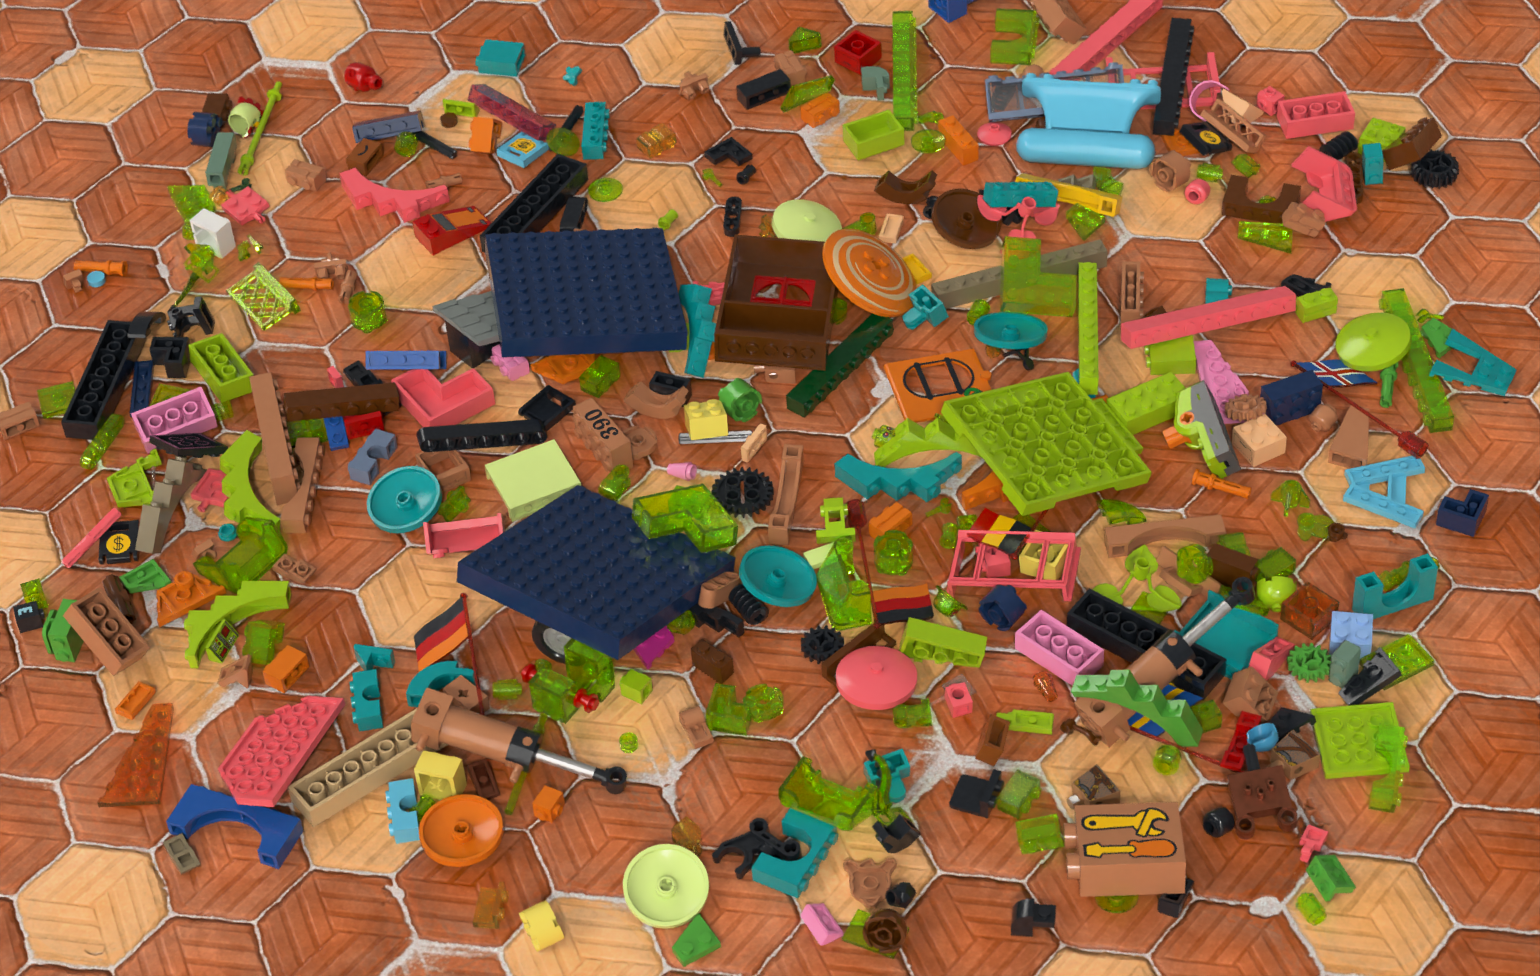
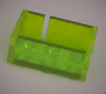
M571 638L564 646L568 688L574 691H578L581 688L588 690L596 680V683L587 694H597L599 702L602 703L615 688L612 657Z

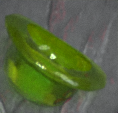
M936 585L938 593L934 598L933 604L935 609L946 617H953L962 608L968 610L967 606L955 600L940 585Z

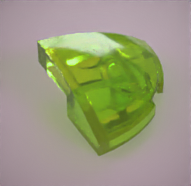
M1114 499L1097 500L1099 510L1103 517L1106 516L1109 525L1126 521L1127 525L1146 522L1144 514L1131 504Z

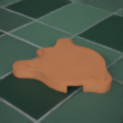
M867 858L862 862H855L851 859L843 862V868L850 877V893L857 901L868 909H874L886 899V891L892 888L891 874L897 867V861L894 858H887L880 865H875L872 858Z

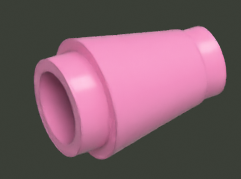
M691 462L670 463L667 467L668 475L690 481L695 479L697 467Z

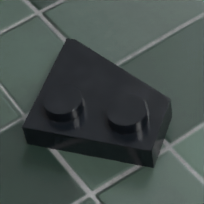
M1292 274L1282 280L1281 287L1286 286L1299 297L1323 288H1331L1332 284L1326 282V285L1315 283V279Z
M1281 707L1268 723H1273L1279 736L1278 744L1292 730L1299 733L1301 732V726L1307 723L1312 726L1316 723L1314 715Z

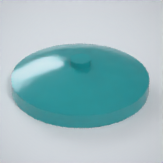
M997 312L984 315L974 323V336L982 343L997 348L1026 349L1038 346L1047 339V325L1042 320L1028 314Z
M418 466L400 467L386 473L373 485L367 498V511L373 523L383 531L389 533L410 532L423 526V522H428L436 514L442 501V489L437 478L429 470Z
M770 545L755 547L743 556L740 563L739 576L744 587L753 596L768 604L780 607L799 606L806 603L813 596L816 589L817 577L812 566L802 556L789 549Z

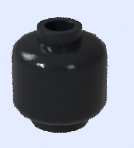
M1217 807L1206 813L1203 817L1205 832L1214 838H1219L1231 832L1234 828L1233 814L1224 807Z

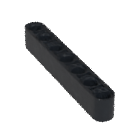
M539 419L423 427L416 433L420 449L424 452L541 444L547 439L543 422Z

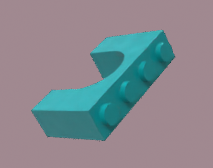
M1429 554L1410 559L1409 571L1405 581L1399 587L1387 593H1383L1384 585L1374 571L1356 577L1352 611L1354 613L1373 614V619L1433 600L1438 566Z
M791 806L781 821L782 834L808 845L810 848L809 853L796 861H783L761 852L752 866V878L755 882L799 898L801 893L807 890L811 877L817 874L821 861L826 860L831 845L836 844L839 834L837 833L836 823Z

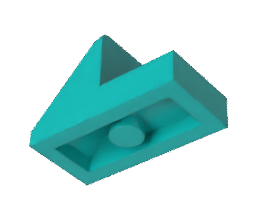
M354 644L356 660L364 671L372 670L374 666L382 668L394 667L393 649Z

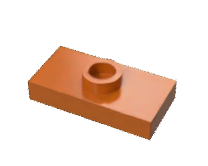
M138 681L115 708L116 714L133 720L156 693L155 688Z

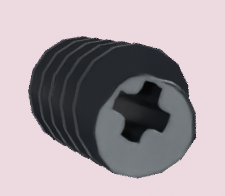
M1344 131L1326 142V144L1321 145L1319 151L1340 160L1358 148V141L1352 133Z
M743 584L737 585L729 593V601L748 624L757 625L768 617V608L765 607L760 599L753 596Z

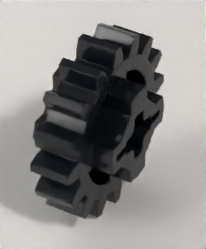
M819 625L817 630L810 628V633L805 632L804 638H801V652H804V657H809L810 662L817 660V664L825 661L844 646V637H841V632H836L834 627L829 630L828 625L824 629H821Z

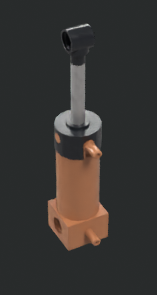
M1247 577L1237 578L1232 584V589L1228 592L1229 596L1183 637L1173 630H1168L1125 670L1131 671L1139 685H1158L1161 690L1174 678L1180 676L1187 668L1196 676H1200L1203 670L1194 663L1197 658L1190 646L1235 606L1247 605L1253 602L1255 591L1252 581ZM1080 697L1074 703L1082 724L1094 735L1101 736V741L1108 747H1111L1120 738L1123 741H1127L1130 738V735L1127 733L1130 730L1127 720L1136 711L1119 704L1094 698Z
M427 687L411 721V741L417 743L415 747L417 751H423L425 746L439 750L441 743L474 753L514 768L509 779L512 783H517L521 771L530 773L536 761H540L599 781L601 786L606 787V790L611 794L622 793L626 786L627 774L621 767L615 766L603 770L541 749L543 734L455 706L454 696ZM612 779H618L620 782H614Z

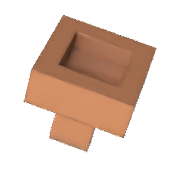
M80 269L63 275L64 285L67 290L73 288L75 293L82 291L80 286L83 284V276Z
M211 539L206 540L193 549L192 556L195 560L200 558L203 564H207L208 561L205 555H210L212 559H215L216 553L212 550L214 544Z

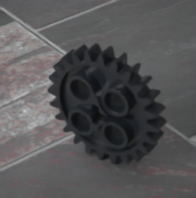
M741 467L740 471H737L735 468H733L732 473L726 471V476L720 474V479H715V484L712 485L711 494L713 504H716V509L720 508L721 513L727 511V516L733 513L735 518L739 514L742 518H745V514L752 517L753 512L759 515V509L765 511L766 506H770V501L773 500L774 489L772 481L769 480V476L765 477L764 472L758 474V469L752 472L751 467L744 471L743 467ZM741 481H744V504H741Z

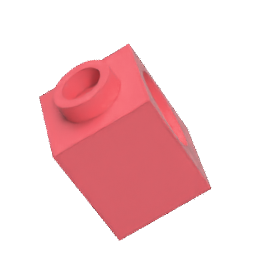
M965 682L953 683L945 687V700L952 718L972 713L973 701Z

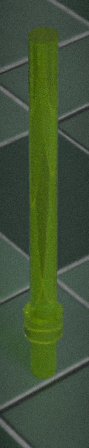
M540 713L537 724L533 726V731L544 734L547 714ZM521 771L517 783L513 786L504 811L507 815L513 814L527 772Z

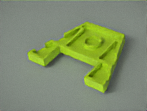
M156 448L151 450L150 455L145 458L142 456L136 460L137 463L129 468L125 466L107 477L108 485L118 508L151 503L154 491L150 487L144 470L162 465Z

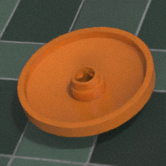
M470 794L454 795L438 801L427 810L419 825V839L424 852L435 862L451 867L469 866L486 859L498 848L504 833L502 817L497 807L483 797Z

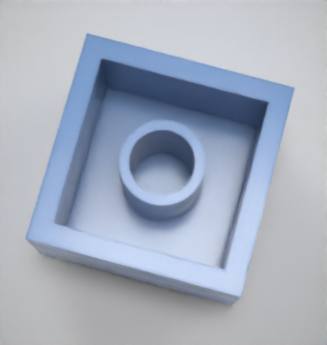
M1332 611L1329 655H1332L1341 643L1347 640L1361 648L1360 660L1370 661L1373 614Z

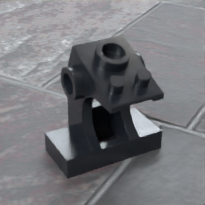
M202 296L195 297L193 305L175 307L168 312L170 320L167 323L170 331H175V333H172L174 337H182L183 332H187L190 326L194 325L200 326L206 335L213 334L215 320Z

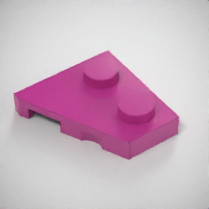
M665 626L633 650L646 669H649L656 657L660 658L665 649L674 643V636L668 627Z

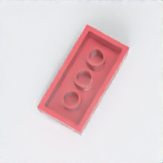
M1344 91L1278 101L1277 119L1285 138L1290 139L1354 129L1355 111Z

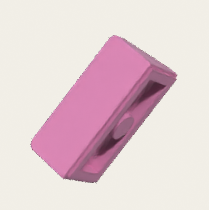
M824 903L807 904L801 913V918L821 946L844 935Z

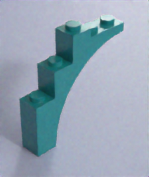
M697 284L680 285L678 293L680 303L684 306L689 321V348L684 373L704 378L716 328V323L712 322L715 306L708 304L712 289Z
M955 452L933 464L916 468L898 469L871 465L847 454L834 463L835 477L867 500L882 490L896 501L908 495L911 491L924 501L929 502L941 493V484H944L947 479L962 469V455Z

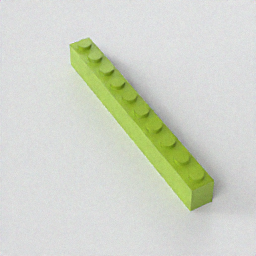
M1079 262V385L1087 395H1098L1097 263Z

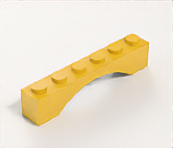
M1024 173L1016 177L1015 182H1051L1058 190L1057 201L1078 205L1096 213L1112 217L1120 213L1123 198L1121 195Z

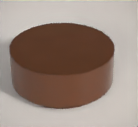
M448 112L440 117L441 125L445 128H452L458 123L457 115Z

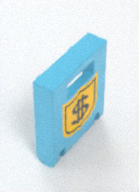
M520 132L497 148V156L524 168L547 152L549 144L524 132ZM510 150L520 154V156L510 153Z

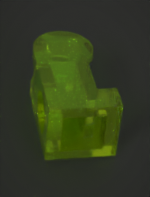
M921 699V704L907 706L900 704L894 707V725L898 728L932 726L929 699Z

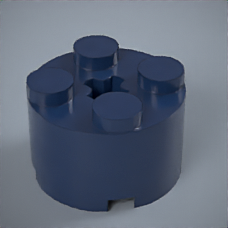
M193 112L192 115L194 117L189 119L188 138L192 139L191 145L213 147L217 132H220V127L223 123L222 118L218 117L215 113Z
M1011 585L994 586L979 602L981 604L979 612L983 619L989 625L994 623L999 626L997 629L1000 631L1009 630L1027 609L1026 604L1016 594L1015 588Z

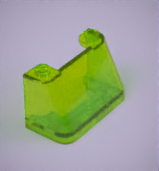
M244 518L237 525L236 533L240 541L216 563H214L211 557L202 556L193 563V566L200 575L219 586H224L227 591L237 594L238 589H241L242 581H257L273 567L284 553L287 554V543L273 520Z
M851 535L838 538L834 542L816 573L817 584L832 628L834 627L839 631L872 624L871 596L867 583L862 580L850 581L848 577L849 574H855L852 551L854 546Z
M804 756L778 789L779 800L783 806L838 827L843 831H851L872 816L877 809L876 785L868 782L864 789L861 786H858L855 791L822 778L821 770L817 769L815 771L811 766L812 759Z

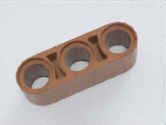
M724 572L703 583L698 604L701 607L710 609L728 601L731 590L739 585V574Z

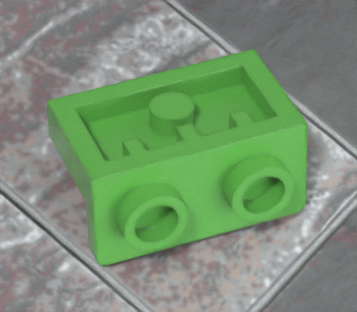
M1315 855L1306 868V872L1325 901H1331L1335 893H1352L1356 888L1336 855Z

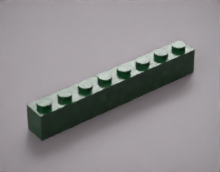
M872 313L828 355L825 371L812 370L786 395L787 409L804 418L810 412H813L819 403L823 402L832 391L837 389L843 380H846L865 359L870 357L871 353L879 348L887 338L892 336L894 332L893 319Z

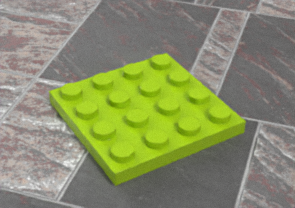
M1393 702L1310 709V715H1314L1316 719L1313 730L1325 779L1409 772L1410 766Z

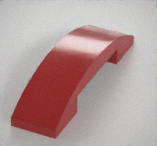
M1245 711L1241 712L1236 724L1235 733L1228 750L1224 753L1220 767L1239 772L1243 770L1246 764L1243 746L1248 744L1247 732L1253 727L1260 725L1262 716Z

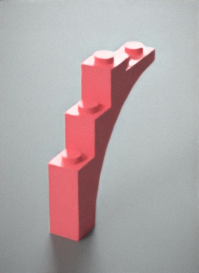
M356 168L339 173L342 187L356 210L374 205L380 216L397 211L404 223L419 218V212L450 202L448 189L445 185L423 190H396L369 181Z

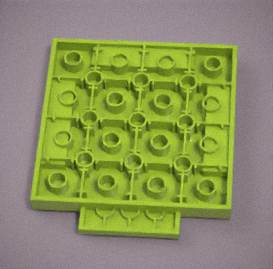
M1069 372L944 401L941 410L942 415L960 438L967 437L1003 483L1001 490L1022 516L1054 508L1056 502L1104 489L1114 487L1116 491L1146 484L1152 473L1138 456L1143 451L1142 445L1102 398L1092 400Z

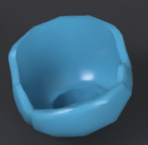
M1273 723L1260 724L1247 732V743L1254 744L1256 752L1271 750L1279 740L1278 732Z

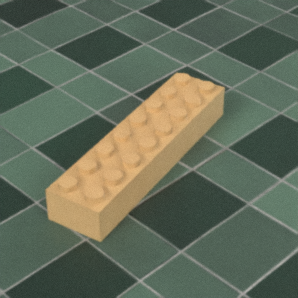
M417 708L288 786L291 802L313 827L417 764L423 752L417 751L415 748L417 743L411 741V721ZM441 743L439 750L447 746V744ZM425 746L424 749H423L424 751H429V752H437V751H439V750H436V749H433V748H430V747H427V746Z

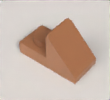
M247 654L222 667L217 684L225 687L237 681L248 689L253 674L251 655Z

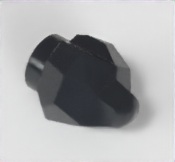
M901 882L886 891L887 903L890 906L906 908L912 902L913 897L916 896V890L909 882Z

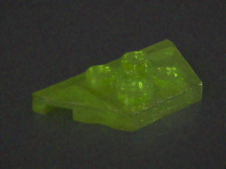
M205 185L167 186L168 192L188 231L192 229L190 220L202 209L211 212L216 211L215 204Z

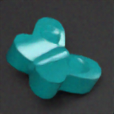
M579 66L567 67V74L563 76V80L576 86L578 83L577 76L581 74L582 69Z

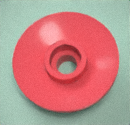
M1000 122L986 123L977 132L978 139L990 146L1003 145L1012 136L1011 129Z

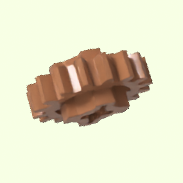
M1242 394L1240 397L1235 396V399H1229V402H1225L1224 406L1227 418H1232L1233 421L1239 419V422L1243 420L1244 422L1249 421L1251 418L1256 420L1257 416H1263L1262 413H1266L1267 409L1266 400L1263 397L1259 398V395L1252 396V394L1248 396L1247 394Z

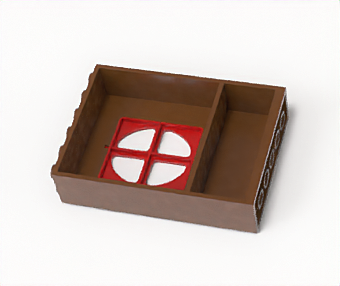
M734 234L714 333L715 362L826 370L839 289L832 282L823 263L822 250L825 242ZM781 285L779 298L756 296L767 286ZM793 285L802 289L807 294L809 301L786 299L788 286Z

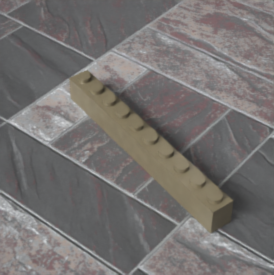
M1100 239L931 284V292L943 302L945 309L1077 275L1079 262L1097 263V269L1107 267V249Z

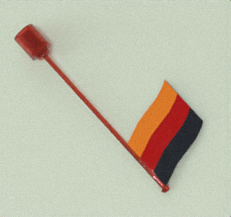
M859 499L848 501L846 503L848 508L847 520L848 525L851 528L857 529L875 622L873 627L879 629L882 625L907 622L909 617L923 621L933 618L934 614L927 583L912 587H891L876 591L872 590L861 528L867 524L865 506L863 501Z
M461 593L460 599L450 608L427 623L414 635L418 669L420 672L424 668L439 662L469 639L480 714L485 716L466 601L468 595Z

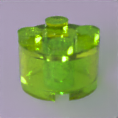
M360 291L349 299L348 310L351 324L364 333H371L374 329L387 322L383 297L375 291H370L371 293Z
M898 530L886 531L884 535H879L875 538L873 544L874 564L877 571L888 575H906L913 564V542L911 538L909 539L906 533Z

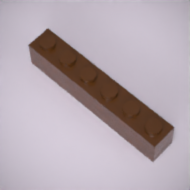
M395 382L284 393V411L287 422L361 415L376 411H399V394Z

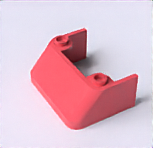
M1308 146L1292 163V167L1306 173L1308 183L1313 187L1319 188V193L1313 191L1302 203L1308 208L1321 210L1324 213L1325 222L1352 216L1357 210L1352 170L1345 163Z
M497 513V516L436 524L423 522L426 553L433 555V558L445 557V553L477 550L505 532L504 517L501 513Z

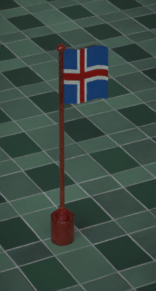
M1293 360L1290 362L1291 367H1296L1302 372L1313 370L1325 388L1398 437V447L1416 459H1420L1426 453L1429 446L1426 441L1411 431L1400 434L1333 389L1358 385H1377L1378 382L1361 371L1349 368L1341 360L1297 363Z

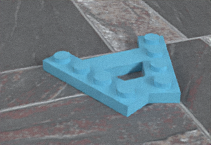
M1417 454L1346 469L1344 476L1349 484V488L1343 495V501L1416 528L1423 517L1424 511L1405 504L1406 477L1425 473V466ZM1388 481L1387 497L1369 490L1370 484Z

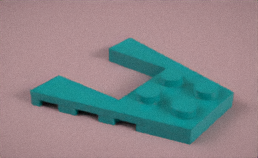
M1452 329L1445 345L1475 357L1479 361L1472 375L1436 360L1429 376L1433 377L1434 374L1443 376V380L1452 382L1454 379L1464 382L1463 385L1470 387L1472 384L1482 387L1481 390L1505 396L1517 369Z

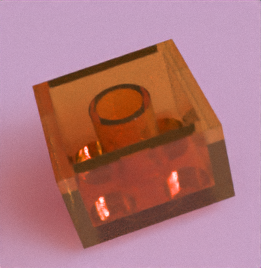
M1307 581L1282 603L1280 619L1313 640L1331 624L1332 611H1338L1339 601Z

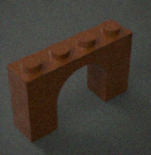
M1231 175L1222 202L1223 216L1283 225L1282 214L1288 209V206L1292 202L1299 204L1301 186L1284 183L1277 200L1270 203H1256L1246 196L1249 177Z

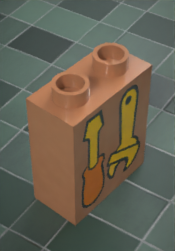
M1178 802L1074 805V823H1063L1064 849H1076V853H1066L1067 879H1079L1080 897L1185 893L1186 858Z

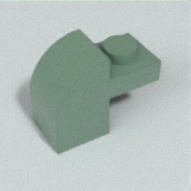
M877 66L861 67L863 91L876 90L877 101L884 100V93H887V89H890L889 73Z

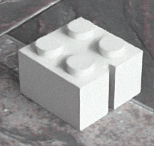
M202 209L190 220L192 232L195 233L193 236L196 247L221 259L236 247L231 222L227 218Z

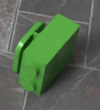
M63 599L58 611L50 610L43 625L42 637L47 652L54 654L56 660L75 662L84 642L63 617L69 606L77 600Z

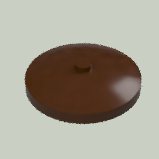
M952 189L944 192L937 198L932 209V222L944 239L966 249L984 248L996 240L1001 230L1002 220L991 221L981 214L977 198L978 195L982 194L968 189Z

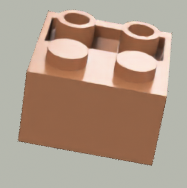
M1251 666L1233 674L1223 704L1237 717L1240 716L1242 711L1262 716L1261 723H1267L1278 691Z

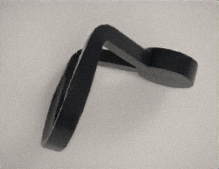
M1029 348L1015 349L1002 354L1005 358L1016 353L1023 360V366L1026 370L1030 371L1034 368V362L1029 358ZM1024 350L1025 356L1020 351Z

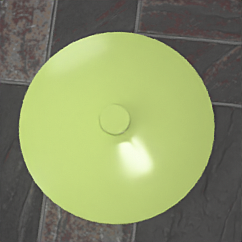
M809 200L786 201L776 208L772 218V228L778 238L825 242L832 233L842 229L840 220L830 209Z
M659 844L643 850L630 862L624 874L623 893L629 910L637 919L652 927L669 929L690 922L701 912L708 898L709 879L705 866L693 852L678 845Z

